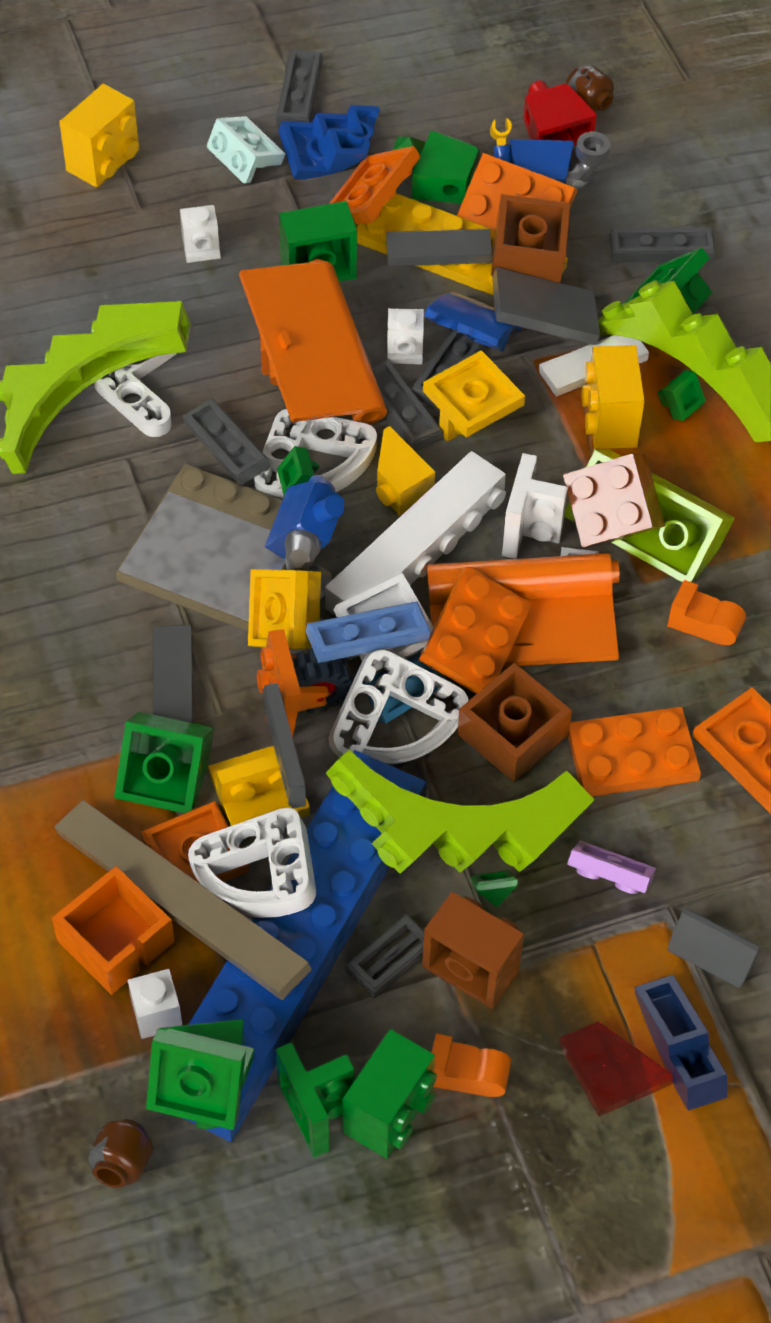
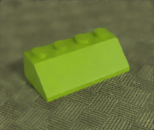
M598 449L594 451L587 467L622 456L610 449ZM651 472L665 527L611 543L681 582L684 579L694 582L718 552L735 517ZM569 501L564 517L575 522Z

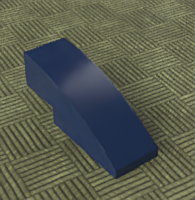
M674 975L634 987L638 1004L653 1042L687 1111L727 1098V1073L709 1046V1033Z

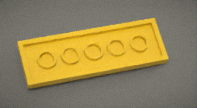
M396 193L392 199L386 202L380 210V216L374 222L367 225L361 223L356 229L357 244L387 255L386 232L490 228ZM490 229L491 248L493 257L495 230ZM566 257V259H565L563 272L565 271V269H566V267H567V260H568L567 257ZM492 263L415 265L494 296L493 275H491Z

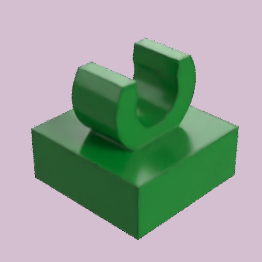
M684 370L674 380H671L666 387L657 392L661 405L669 407L672 418L675 420L684 421L706 402L697 374L690 370Z
M294 446L278 466L277 472L283 496L289 486L308 482L319 469V464L310 460L307 448Z

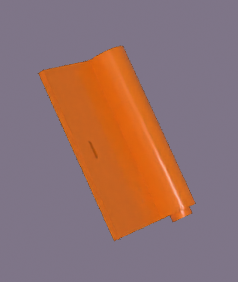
M317 259L309 263L240 270L239 277L291 422L350 414L353 421L368 425L383 419L388 411L333 264Z
M610 553L427 564L430 618L433 627L461 571L466 565L532 603L503 667H509L513 663L518 666L619 660L612 596V583H619L618 560H611Z

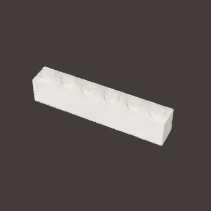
M473 451L468 453L325 586V609L336 616L333 609L337 604L400 573L404 574L409 585L417 578L425 577L428 574L427 564H434L443 554H449L457 545L458 539L467 531L472 532L490 509L494 510L500 506L506 495L504 490L506 474Z

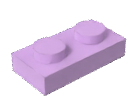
M581 840L572 849L567 864L577 868L576 872L586 878H605L615 882V887L632 894H637L638 891L645 893L651 885L656 871L655 867Z

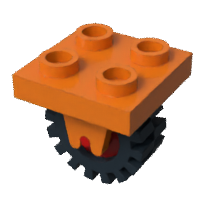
M284 629L268 632L266 647H262L260 651L262 670H257V685L259 692L263 693L264 685L278 683L293 737L297 713H302L304 710H307L308 713H315L317 708H320L321 712L328 710L327 706L330 704L333 707L338 706L339 699L345 700L352 685V680L345 658L318 663L313 648L309 649L308 654H304L303 651L291 654Z

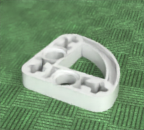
M287 409L282 410L274 419L263 449V453L269 459L271 467L254 477L255 490L283 500L284 496L277 468L284 459H276L271 454L278 449H285L290 452L294 446L348 457L347 460L336 468L320 475L333 484L335 492H338L358 479L370 465L377 450V433L371 425L337 417L291 422ZM290 424H295L291 429L290 438L286 437L285 428H288ZM322 429H329L335 432V435L329 439H322L316 433ZM342 434H346L345 441H342ZM359 439H366L362 444H357ZM272 471H275L277 481H274L272 485L265 484L270 482Z
M376 650L366 656L359 667L330 731L329 746L339 757L348 750L352 752L356 750L390 766L412 761L433 751L454 733L458 727L459 709L468 702V696L464 690L404 658L390 651ZM383 660L385 662L384 669L388 671V674L380 676L375 686L362 684L363 680L366 683L371 682L375 676L376 669L371 666L372 663L375 664ZM409 676H417L424 683V692L420 697L411 696L406 691L405 682ZM434 686L438 688L434 695L443 699L452 695L454 697L452 703L457 706V709L447 713L444 711L446 704L436 698L427 704L426 701L432 695ZM365 693L373 699L374 708L370 714H361L355 708L354 701L357 694ZM389 696L439 720L430 732L411 744L393 748L367 746ZM347 715L353 720H347ZM354 721L366 723V727L361 724L354 730L352 738L357 741V744H353L347 749L343 747L344 739L339 736L340 733L344 734L349 731Z
M293 808L278 809L204 835L197 839L189 849L190 866L198 882L244 916L270 918L293 914L307 908L316 897L307 828L298 812ZM285 827H287V833L290 837L287 839H284V837L282 836V834L285 831ZM256 836L255 841L250 846L239 848L240 843L245 838ZM292 853H299L295 862L290 865H281L286 856ZM269 857L273 890L258 892L237 889L222 882L215 875ZM296 879L299 885L296 886V892L294 893L293 884L290 880Z

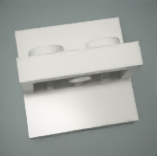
M522 453L506 509L502 556L517 559L523 536L531 537L538 541L559 543L561 539L568 487L535 480L537 456Z
M400 573L337 604L333 611L337 617L416 602L418 599L404 574ZM418 601L419 606L426 619V622L430 628V631L432 632L434 627L430 622L428 616L426 615L424 609L422 608L420 602ZM427 641L383 650L390 651L407 659L423 651ZM373 652L350 656L347 658L350 661L359 656L363 661L366 656L370 655ZM383 660L375 664L372 663L371 666L376 669L375 675L385 670V662Z

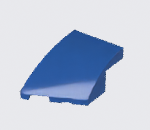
M350 105L347 114L316 113L313 122L282 121L278 132L293 179H310L331 175L364 160L370 147V140L373 136L375 122L380 111L379 106Z
M457 292L446 293L437 298L427 307L424 315L431 322L460 332L470 340L500 352L504 351L512 329L521 332L522 329L519 326L496 321L495 307Z

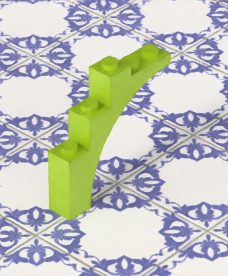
M652 281L638 291L640 295L637 298L623 304L620 301L613 302L602 310L603 316L598 319L600 336L618 335L637 339L655 346L680 360L701 376L726 401L739 417L754 442L771 441V363L762 347L745 349L744 346L736 348L719 315L702 316L700 313L693 315L674 281L660 284L658 281Z
M183 302L99 305L97 320L92 322V333L53 335L50 350H47L45 353V364L6 365L3 380H0V401L4 402L7 408L5 413L4 438L0 439V457L6 461L11 473L26 474L33 450L46 427L59 411L83 389L105 375L131 363L159 355L186 352L191 323Z
M351 750L343 754L325 773L331 779L336 791L348 797L358 807L362 818L382 833L372 845L378 850L381 860L389 867L395 868L399 874L432 844L438 849L442 860L449 866L455 867L459 873L471 865L492 844L498 850L500 857L505 863L521 872L536 860L595 800L568 771H565L545 788L521 799L495 805L466 806L430 800L402 789L374 772Z

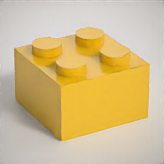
M104 83L59 121L66 171L96 188L107 178H111L116 170L128 159H132L139 150L134 100Z
M636 345L593 346L591 361L585 362L584 368L585 382L588 385H582L583 407H589V413L585 415L586 434L592 435L594 449L637 448L645 402Z

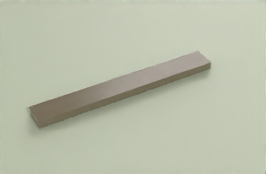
M84 800L54 827L60 837L109 872L117 866L172 920L279 999L283 1000L311 971V967L305 959Z

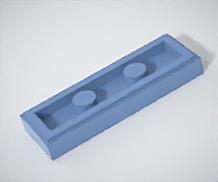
M418 601L307 623L306 634L318 663L427 641L431 634Z

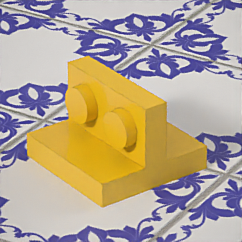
M482 350L423 382V392L440 409L439 426L443 430V438L447 442L459 435H464L467 438L525 404V395Z
M251 569L248 646L266 647L268 632L284 629L289 649L312 648L306 634L307 623L317 622L320 619L321 572Z
M274 746L208 766L210 778L229 827L278 809L292 808L288 803ZM307 799L306 806L293 808L301 818L310 815V806Z

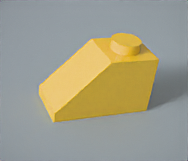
M388 426L383 431L377 469L376 493L385 506L390 505L400 516L435 485V471Z

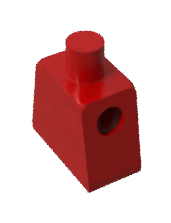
M542 80L530 85L528 89L529 94L525 96L523 114L530 140L573 141L574 146L577 145V140L582 134L595 132L597 115L570 85L561 84L548 88Z

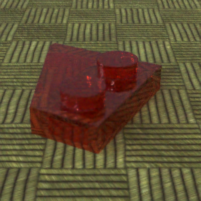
M599 1021L560 1037L559 1045L598 1117L672 1085L673 1076L668 1070Z

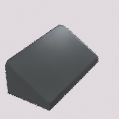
M684 908L668 945L669 952L739 988L743 986L751 972L760 948L754 942L688 908Z

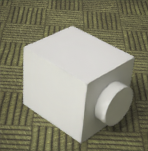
M169 969L128 980L131 1002L141 1039L154 1036L157 1029L162 1027L182 1026L180 1005Z

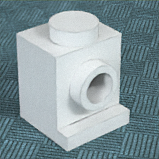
M214 205L180 209L186 262L221 259L218 224Z
M388 309L387 359L392 364H422L424 309Z

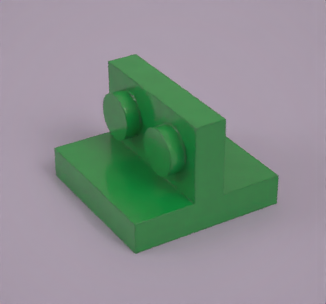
M701 247L660 264L624 303L637 298L640 295L638 291L652 281H658L659 284L674 281L693 314L713 293L698 273L699 269L710 257Z
M170 1028L167 1031L157 1029L152 1040L146 1109L234 1130L239 1115L241 1091L253 1063L254 1048Z
M292 1042L275 1049L278 1086L313 1158L329 1152V1119L343 1114V1097L354 1082V1068L346 1054L306 1072Z

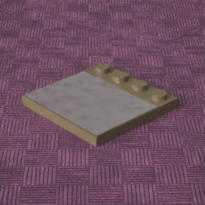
M184 464L115 571L116 579L132 587L248 631L251 569L286 570L285 560L264 547L282 500Z

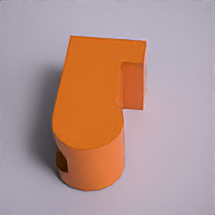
M684 579L671 605L667 627L719 645L728 646L734 644L747 618L744 609L734 602L719 601L715 597L697 591L698 584Z
M436 1033L431 1053L435 1055L434 1073L438 1076L433 1087L486 1097H500L505 1094L512 1059L509 1055L495 1049H478L475 1046L452 1042V1036Z

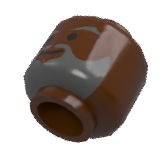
M594 65L578 67L568 76L566 84L570 85L595 113L599 110H606L612 104L614 99V82Z
M125 1119L106 1123L102 1126L88 1155V1161L93 1170L94 1177L102 1184L112 1188H122L125 1185L134 1184L140 1179L152 1154V1141L146 1134L143 1126L136 1121Z

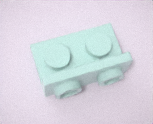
M246 116L217 118L207 143V148L243 183L251 182L257 167L265 168L266 166L281 165L285 153Z

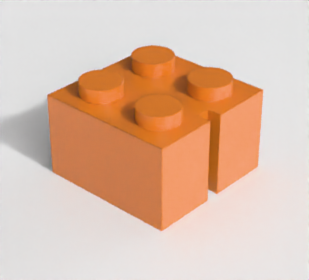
M117 866L112 868L52 917L57 941L111 995L140 972V961L147 966L175 943L172 919Z

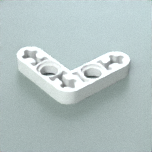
M177 353L148 358L140 364L131 363L94 382V388L144 434L151 437L163 436L170 431L172 426L170 408L146 387L140 379ZM134 393L141 396V399L135 403L123 401V398L128 394ZM148 413L153 417V419L149 420Z

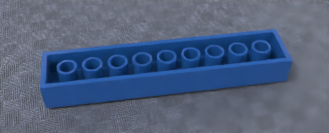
M353 751L374 772L400 788L426 798V781L359 751ZM333 786L307 827L316 886V897L313 903L304 910L293 914L270 918L253 917L251 920L309 963L311 971L281 1000L227 960L189 1025L243 1019L245 1046L254 1048L253 1063L241 1091L239 1115L234 1130L222 1127L205 1129L231 1143L276 1066L275 1049L288 1044L390 868L381 860L378 850L372 845L382 833L376 827L369 825L362 818L358 807L348 797L337 792ZM292 853L285 865L295 862L299 853ZM296 879L290 880L293 884L294 893L296 892V886L299 885ZM185 1119L196 1125V1121Z

